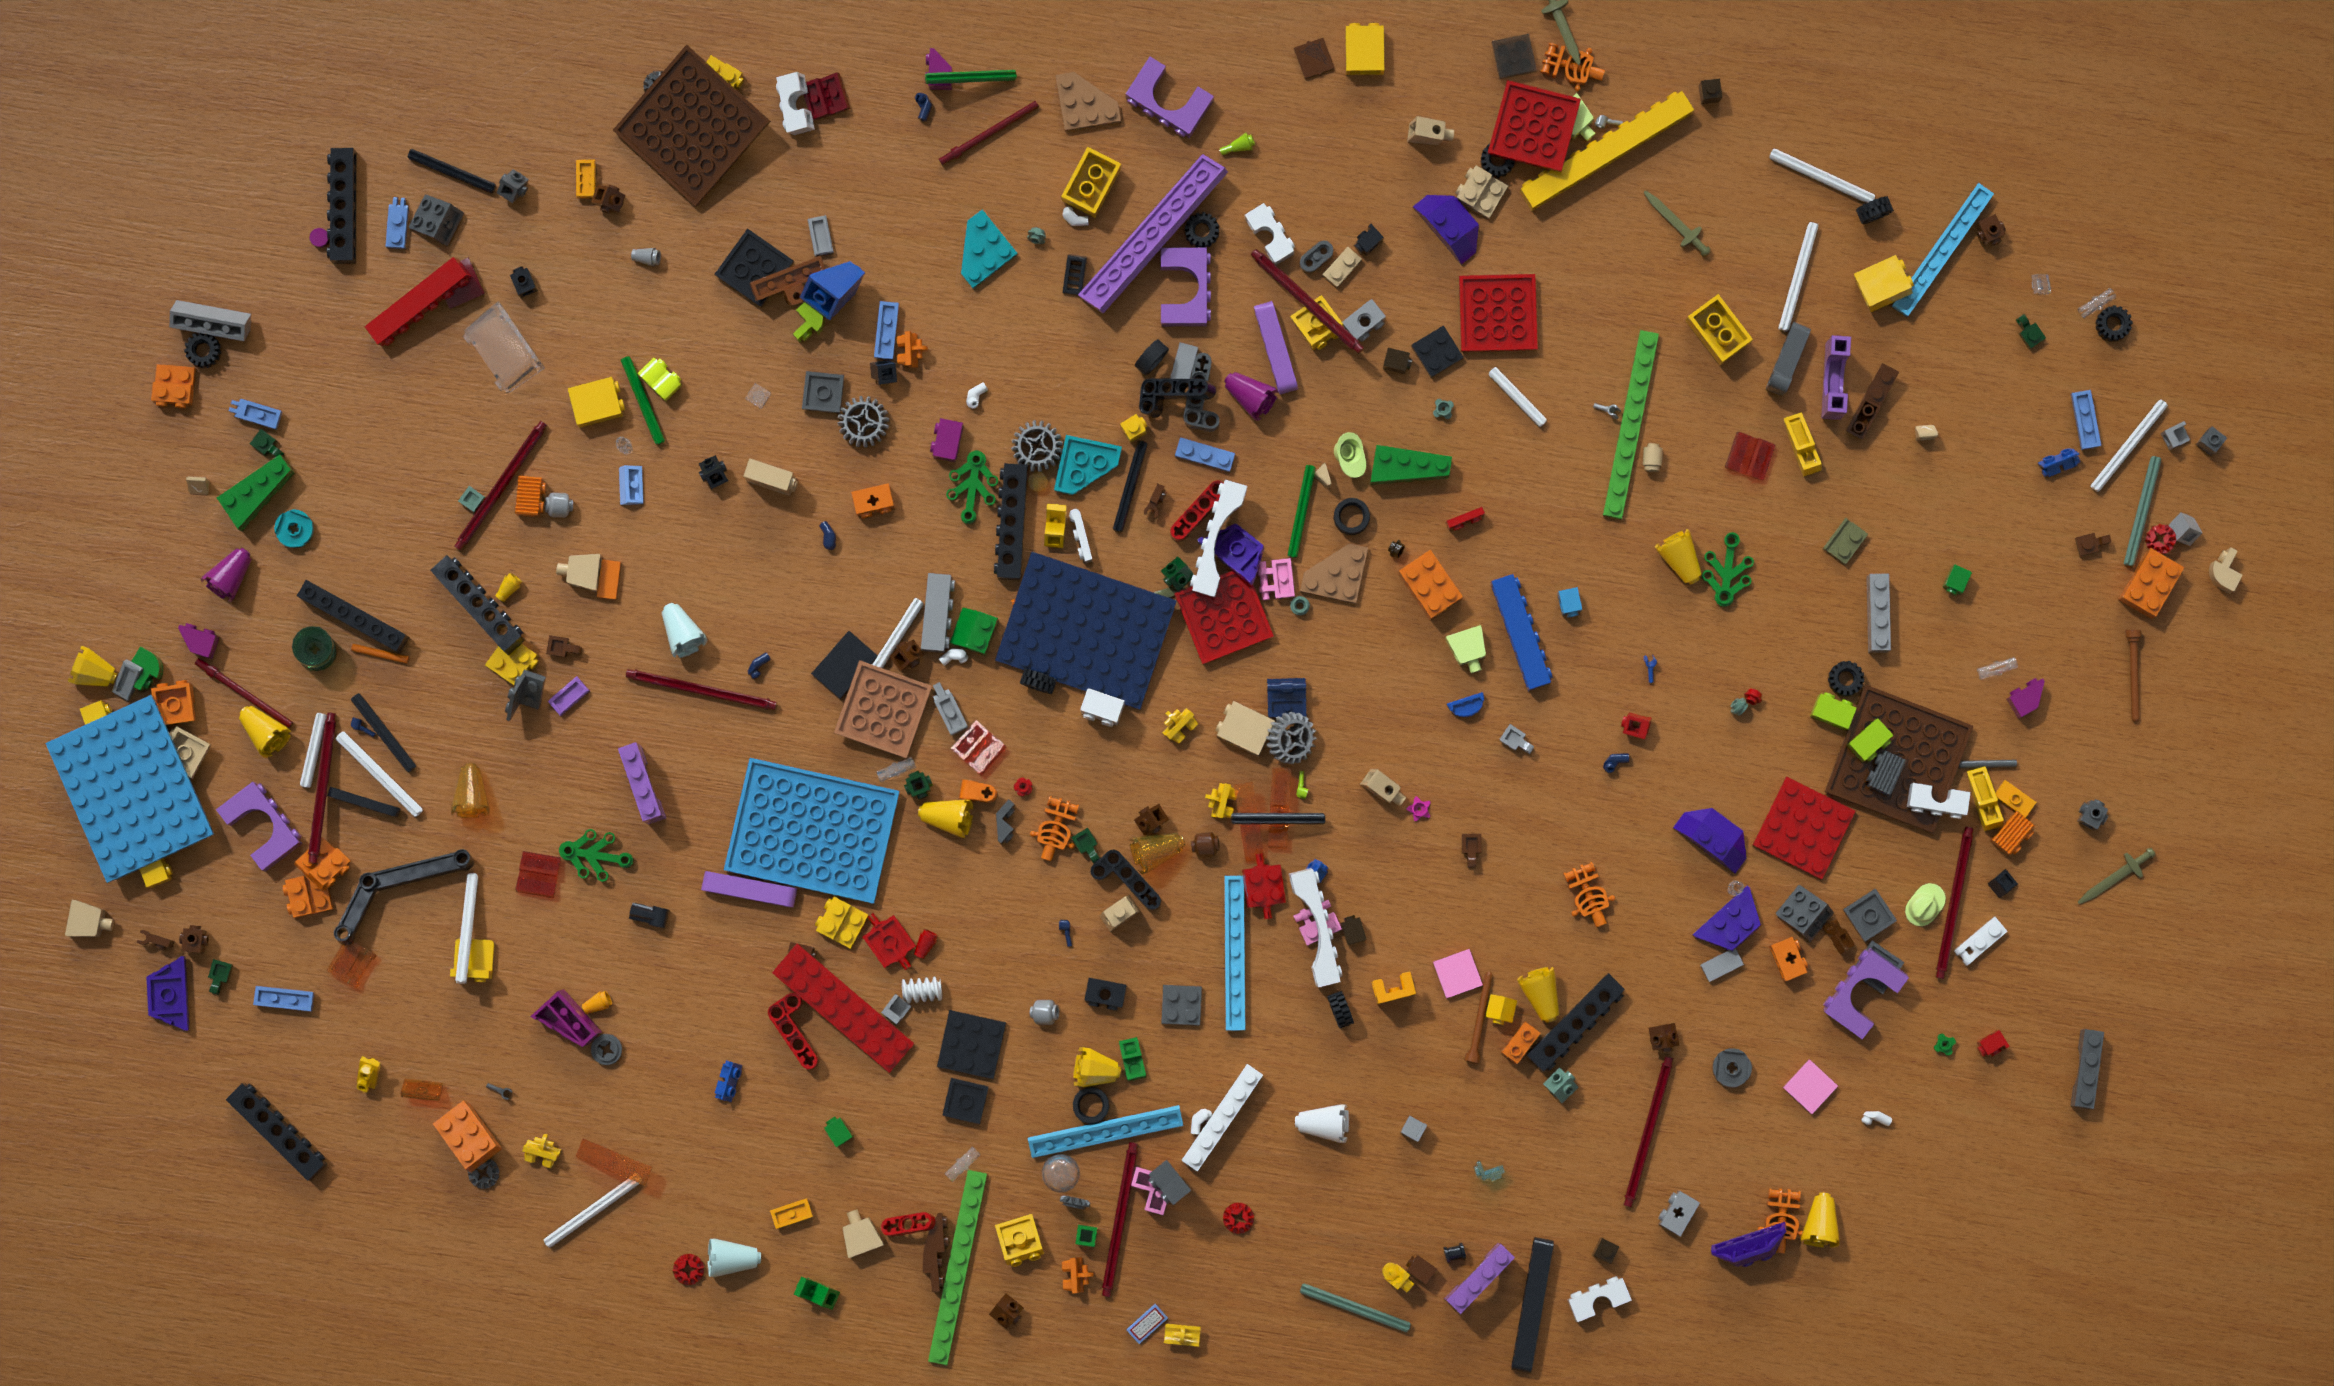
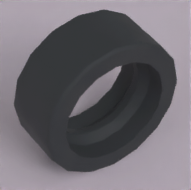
M1159 339L1155 340L1136 361L1135 367L1145 376L1148 375L1162 361L1169 348Z
M1357 498L1344 499L1337 505L1334 511L1333 519L1335 526L1346 535L1360 534L1369 524V508L1363 501ZM1350 505L1360 508L1363 513L1361 524L1354 528L1345 526L1340 518L1342 510Z
M1086 1087L1075 1095L1073 1111L1082 1122L1089 1124L1097 1123L1107 1115L1109 1100L1102 1090L1095 1087ZM1095 1094L1100 1097L1103 1107L1098 1115L1089 1117L1081 1112L1080 1101L1083 1096Z

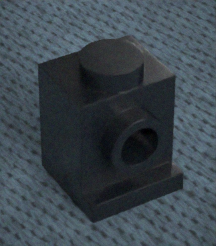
M1370 224L1368 232L1364 230L1357 236L1358 240L1354 247L1360 254L1364 253L1367 256L1383 242L1384 237Z
M521 266L513 270V274L510 277L520 298L538 291L528 268L524 269ZM525 277V281L520 283L519 279Z
M885 360L870 363L871 378L878 380L879 385L897 382L896 364L894 362Z

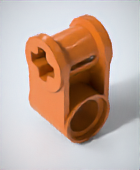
M962 779L959 799L991 803L996 800L997 791L992 785ZM990 789V792L993 794L986 798L983 792H987Z

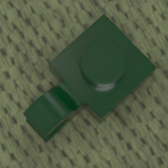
M2025 314L2016 319V322L2023 330L2019 335L2028 349H2031L2046 338L2036 322L2030 325Z
M262 429L259 430L249 443L265 456L269 452L276 457L284 455L281 450L274 446L277 440Z
M1088 828L1071 837L1081 855L1087 852L1093 863L1100 859L1093 848L1098 844Z
M213 959L208 978L213 979L209 990L210 993L220 994L222 982L228 983L233 964Z

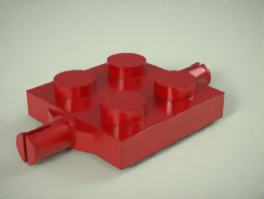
M1263 853L1255 854L1257 866L1242 870L1247 908H1263L1264 919L1272 918L1271 906L1286 903L1281 864L1264 865Z
M874 913L871 916L869 915L867 918L874 927L863 936V939L882 966L887 968L892 963L899 961L904 970L910 968L911 965L905 956L916 945L895 915L881 922Z

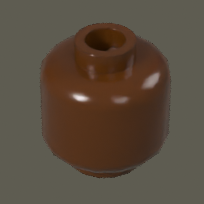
M1213 832L1196 834L1194 841H1191L1192 852H1196L1199 858L1215 856L1217 851H1220L1218 836H1215Z

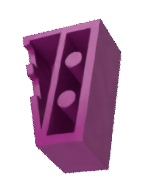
M564 989L557 991L530 1016L542 1022L550 1029L561 1033L562 1036L581 1047L589 1045L602 1033Z

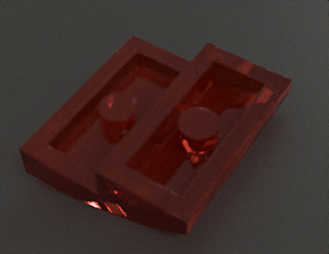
M1737 432L1724 468L1763 481L1776 445L1761 438H1754L1745 433Z
M975 720L952 746L951 750L982 776L1007 747Z
M523 851L515 888L516 892L554 898L561 857Z

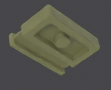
M1845 518L1823 547V550H1826L1831 556L1846 565L1868 533Z

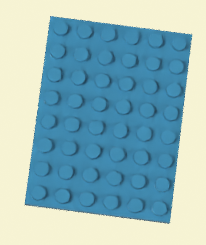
M153 695L147 696L45 743L107 883H111L214 835Z
M749 758L724 871L874 904L900 791Z

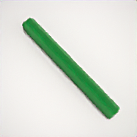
M1016 70L925 74V83L1014 81L1017 78Z
M630 356L621 359V363L654 443L660 445L665 442V439Z
M1313 465L1305 466L1287 554L1291 558L1298 557L1316 469Z

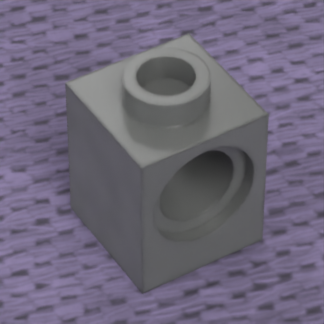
M2212 426L2206 430L2196 445L2212 456L2222 446L2227 437Z

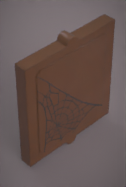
M1324 38L1312 42L1307 41L1306 44L1294 48L1305 79L1316 75L1321 76L1322 73L1334 69Z

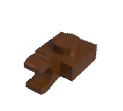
M1157 483L1150 502L1144 509V515H1147L1149 510H1154L1153 519L1158 517L1157 505L1159 502L1162 503L1166 496V492H1164L1165 486Z
M2095 533L2075 538L2079 556L2099 552L2098 546L2112 542L2110 535L2096 538Z
M549 635L546 654L566 658L567 652L581 655L582 647L569 644V638Z
M1462 834V854H1468L1467 867L1475 868L1476 854L1482 853L1481 834Z
M1837 919L1830 922L1832 927L1829 923L1823 926L1826 933L1833 935L1830 939L1840 954L1855 945L1846 929L1842 930Z
M140 930V933L146 935V939L144 941L137 940L138 944L147 945L152 942L155 943V948L166 950V947H173V940Z

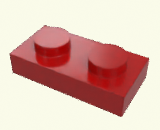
M1483 507L1447 520L1448 530L1453 529L1457 531L1464 528L1465 523L1471 521V524L1481 521V517L1485 515Z

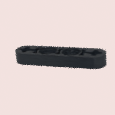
M329 787L327 793L329 797L397 818L401 808L333 787Z

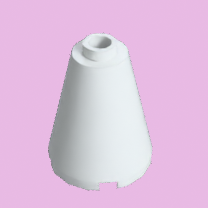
M1341 1104L1300 1112L1299 1116L1295 1117V1127L1298 1128L1299 1132L1339 1143H1346L1347 1137H1344V1132L1349 1130V1111L1345 1109L1348 1106Z

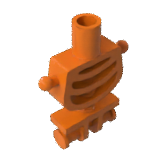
M1549 43L1548 52L1546 51L1544 54L1547 56V60L1544 59L1542 61L1543 67L1540 73L1549 75L1550 67H1553L1552 77L1556 78L1558 68L1561 66L1565 68L1564 75L1566 81L1570 84H1576V91H1580V85H1586L1588 77L1602 81L1605 70L1592 66L1594 57L1590 55L1592 53L1591 48H1587L1586 53L1578 50L1580 62L1585 59L1583 65H1578L1575 62H1571L1573 59L1571 55L1567 61L1562 59L1565 46H1561L1558 55L1555 54L1558 45ZM1568 69H1572L1573 78L1569 75ZM1577 71L1580 72V79L1577 78Z
M1050 796L1047 805L1055 806L1056 810L1045 808V812L1055 815V821L1042 822L1038 832L1031 831L1030 836H1037V842L1045 845L1041 859L1052 862L1056 848L1064 850L1066 846H1069L1070 849L1075 847L1074 843L1069 842L1071 838L1069 828L1061 822H1063V818L1075 821L1076 817L1068 815L1067 812L1071 811L1077 814L1079 805L1071 804L1070 801H1067V804L1062 803V798L1058 800ZM1060 806L1065 808L1064 813L1059 812ZM1046 825H1053L1051 829H1043ZM1061 827L1066 830L1067 837L1059 832ZM1043 833H1051L1050 836H1042ZM1057 837H1062L1064 839V843L1058 840Z
M1590 862V864L1585 866L1583 864L1580 865V870L1576 871L1575 868H1572V871L1563 873L1566 882L1574 878L1576 879L1575 883L1568 885L1569 889L1581 885L1583 889L1574 899L1577 910L1572 911V916L1575 917L1580 913L1582 917L1591 914L1595 926L1599 927L1607 923L1602 909L1609 907L1608 901H1614L1615 896L1607 897L1606 891L1602 887H1589L1588 881L1599 877L1598 873L1588 877V872L1596 871L1593 863ZM1582 873L1585 879L1580 880L1578 875ZM1592 890H1598L1602 895H1593ZM1584 893L1586 899L1579 904V898ZM1595 898H1602L1603 901L1595 902ZM1588 902L1589 906L1583 910L1582 906Z
M1769 1188L1768 1198H1777V1202L1767 1201V1205L1779 1206V1212L1768 1215L1765 1219V1227H1758L1757 1230L1783 1222L1786 1223L1787 1217L1794 1222V1226L1786 1223V1226L1790 1227L1792 1232L1786 1230V1234L1789 1236L1784 1235L1776 1253L1785 1254L1786 1239L1795 1240L1796 1235L1800 1237L1803 1231H1798V1219L1786 1213L1788 1207L1800 1209V1205L1790 1204L1791 1199L1800 1201V1191L1791 1192V1189H1787V1193H1783L1781 1188L1778 1190ZM1782 1197H1786V1203H1781ZM1773 1217H1779L1778 1222L1769 1223Z

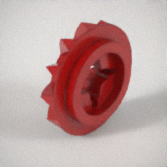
M2158 524L2151 527L2150 531L2146 533L2145 542L2147 548H2152L2161 554L2168 553L2176 544V534L2168 525ZM2157 533L2161 536L2165 535V537H2163L2165 543L2164 545L2159 541L2156 542L2158 540L2156 535Z
M1233 1203L1224 1211L1223 1222L1230 1232L1241 1234L1247 1232L1252 1227L1254 1215L1248 1205ZM1243 1210L1242 1218L1246 1223L1239 1221L1234 1226L1235 1218H1233L1231 1213L1238 1215Z
M694 1254L680 1256L673 1266L675 1279L685 1285L697 1283L704 1274L702 1260ZM687 1261L690 1267L697 1268L690 1272V1278L687 1272L680 1271V1269L686 1267Z

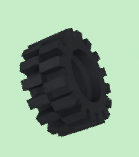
M1488 144L1481 155L1482 169L1492 174V177L1497 176V178H1500V176H1506L1507 173L1511 172L1515 161L1505 159V163L1502 166L1493 165L1491 162L1492 155L1488 154L1490 146Z
M1888 196L1869 201L1856 209L1861 224L1871 223L1894 211Z
M1198 212L1196 215H1192L1185 225L1186 239L1192 246L1195 245L1196 248H1205L1207 246L1209 248L1211 244L1216 242L1219 236V224L1216 218H1213L1211 214L1207 215L1206 212H1202V214ZM1198 224H1206L1209 227L1210 232L1206 237H1199L1195 234V227Z
M2116 305L2104 309L2097 316L2095 322L2099 336L2102 335V339H2108L2110 342L2123 339L2129 333L2133 321L2130 320L2131 314H2127L2128 310H2123V307H2116ZM2117 317L2121 322L2120 329L2116 331L2109 329L2107 326L2108 318Z
M194 333L192 338L189 337L187 339L189 341L185 343L186 349H184V352L186 353V358L192 364L200 368L211 367L210 365L216 364V360L219 361V354L221 355L222 353L220 350L221 345L212 335ZM201 343H206L210 347V352L205 357H199L196 354V348Z
M1842 661L1836 664L1829 672L1828 682L1830 683V688L1832 687L1834 693H1838L1840 696L1844 695V697L1857 693L1864 683L1862 668L1858 667L1857 663H1852L1851 661ZM1844 671L1850 672L1853 675V683L1849 686H1844L1839 681V675Z
M1026 668L1020 680L1021 685L1047 694L1053 693L1057 679Z
M1340 991L1327 996L1339 1029L1354 1024L1343 992Z

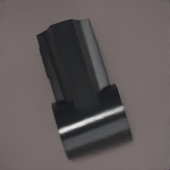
M632 903L629 919L649 923L651 926L666 928L670 910Z

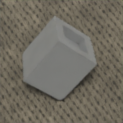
M2185 421L2161 433L2169 450L2190 440L2184 428L2186 425Z
M2182 512L2169 524V527L2176 534V540L2189 546L2202 534L2196 520Z
M895 994L881 1013L898 1025L911 1008V1005Z
M1409 1115L1400 1133L1418 1142L1427 1124Z

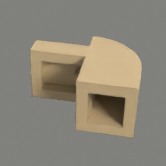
M2231 547L2226 551H2222L2218 558L2220 563L2214 561L2209 567V576L2213 584L2229 594L2235 591L2242 577V574L2229 568L2237 553V550Z

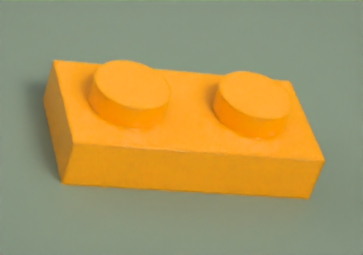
M808 1198L770 1210L776 1229L813 1217Z

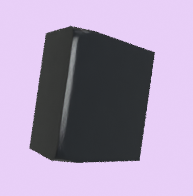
M2006 869L1988 883L1989 887L1999 898L2006 895L2018 884Z

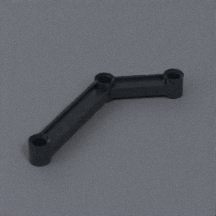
M460 849L453 853L362 874L339 925L334 929V937L344 946L354 942L358 928L377 891L462 870H470L474 864L473 857L467 850ZM462 857H468L465 863H459ZM369 880H374L371 886L366 887V883ZM347 931L348 936L344 939H341V934Z

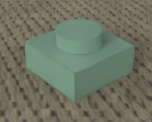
M468 486L458 502L475 513L486 497Z

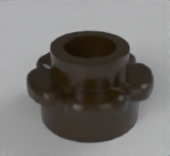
M1401 540L1393 541L1388 548L1390 556L1399 558L1404 551L1405 545L1401 543Z

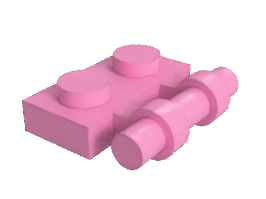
M1291 558L1272 560V568H1266V561L1260 562L1257 574L1260 576L1261 587H1259V592L1262 593V600H1270L1269 592L1274 591L1275 599L1295 597ZM1267 575H1273L1274 585H1268Z
M1329 900L1322 902L1323 909L1331 907ZM1304 908L1293 917L1296 923L1304 920L1305 925L1300 927L1299 930L1306 945H1310L1318 941V930L1316 922H1311L1309 919L1313 915L1310 909L1305 910ZM1335 913L1328 914L1329 920L1326 921L1327 928H1331L1332 934L1342 930Z

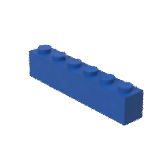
M1511 574L1491 581L1490 584L1527 690L1531 691L1550 684V679L1553 676L1550 668L1545 666L1546 656L1543 649H1539L1538 643L1540 639L1537 631L1533 632L1531 625L1534 622L1531 614L1526 612L1527 602L1525 596L1520 595L1519 589L1521 585L1518 577L1514 578V575Z

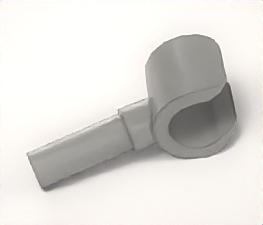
M1601 115L1596 119L1595 126L1605 128L1606 123L1621 125L1623 121L1611 120Z
M1594 403L1593 408L1608 412L1613 419L1619 418L1614 414V411L1621 412L1616 405L1608 407Z

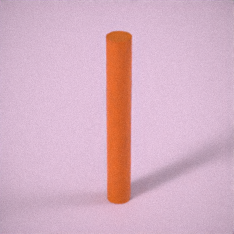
M354 643L351 647V651L406 664L409 661V656Z

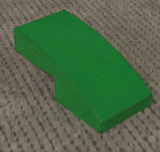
M1138 1037L1119 1041L1127 1080L1133 1081L1146 1078Z

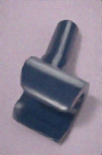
M352 718L351 727L353 729L363 731L374 737L376 733L361 726L363 720Z
M1060 920L1059 930L1065 931L1067 947L1072 946L1070 922L1068 920Z

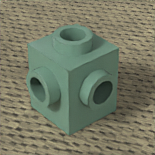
M1560 1068L1543 1083L1549 1092L1561 1103L1579 1088L1574 1082L1576 1078L1569 1071L1565 1073Z

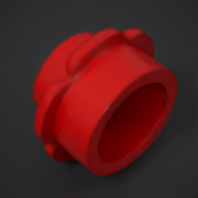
M1750 688L1744 693L1747 703L1756 705L1762 702V693L1758 690Z
M1023 777L1019 778L1014 784V790L1017 791L1019 796L1029 795L1032 792V782Z

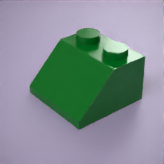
M962 607L950 644L986 656L999 621L998 618Z

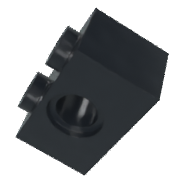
M1088 978L1084 1001H1088L1089 1006L1099 1007V1004L1107 1005V1009L1118 1011L1119 1007L1123 1008L1127 985ZM1103 989H1108L1111 992V997L1108 1000L1100 998V992Z

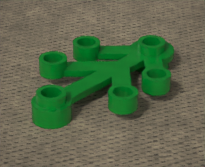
M978 450L970 452L967 457V463L949 473V478L952 482L959 481L961 475L971 469L970 477L956 488L949 489L946 493L947 498L950 501H954L959 494L968 488L966 509L961 513V519L967 525L973 524L976 521V513L973 511L976 489L983 496L986 505L992 506L996 502L995 496L990 494L978 479L979 470L986 477L987 484L990 487L998 485V478L992 475L985 466L986 457L984 453ZM976 456L980 458L978 463L973 462V458ZM957 473L958 478L952 479L951 475ZM990 478H995L996 483L990 484ZM951 491L956 493L954 498L949 497ZM987 497H993V502L988 503L986 501ZM971 513V519H966L965 514Z
M1730 532L1724 537V544L1727 547L1724 568L1716 559V554L1713 551H1708L1704 555L1705 562L1710 563L1723 579L1721 587L1713 578L1714 574L1711 570H1705L1701 575L1702 580L1708 582L1716 592L1715 601L1722 607L1729 606L1734 600V594L1743 587H1748L1752 582L1750 576L1744 575L1737 584L1730 588V580L1746 568H1751L1754 564L1753 558L1746 556L1739 565L1732 569L1734 549L1740 542L1738 534ZM1728 538H1733L1735 543L1729 544ZM1707 554H1712L1713 560H1708ZM1745 559L1751 560V565L1747 566L1744 562ZM1710 573L1711 578L1706 579L1704 574ZM1747 578L1749 583L1743 584L1742 579ZM1722 594L1727 595L1728 598L1726 601H1723L1721 599Z
M593 829L586 830L585 835L575 842L566 841L559 847L560 856L565 860H571L578 870V876L583 879L589 877L590 870L582 865L577 856L587 859L596 872L597 879L601 882L607 881L609 874L603 870L597 860L615 862L623 868H630L634 863L633 856L629 853L615 855L598 852L606 845L615 842L616 836L611 832L605 833L603 839L587 850L579 848L586 842L596 839L597 833ZM592 831L594 833V837L588 838V832ZM611 834L613 840L608 842L606 837ZM567 847L572 849L570 854L565 853ZM628 857V863L623 864L622 858ZM586 869L587 875L581 876V870ZM602 872L606 874V878L603 880L599 877Z

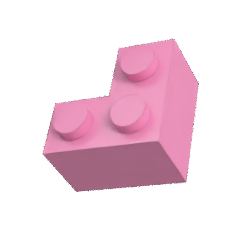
M1136 1167L1131 1186L1150 1191L1145 1210L1164 1215L1167 1203L1160 1196L1163 1192L1159 1187L1155 1189L1148 1181L1151 1178L1148 1174L1152 1171Z

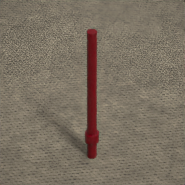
M1033 101L959 147H953L950 149L951 152L938 159L941 165H944L954 158L961 157L962 153L1037 109L1039 105L1036 101Z
M200 658L196 660L195 665L204 670L206 675L212 679L216 678L286 727L290 728L293 721L219 672L217 667L214 665L210 666Z

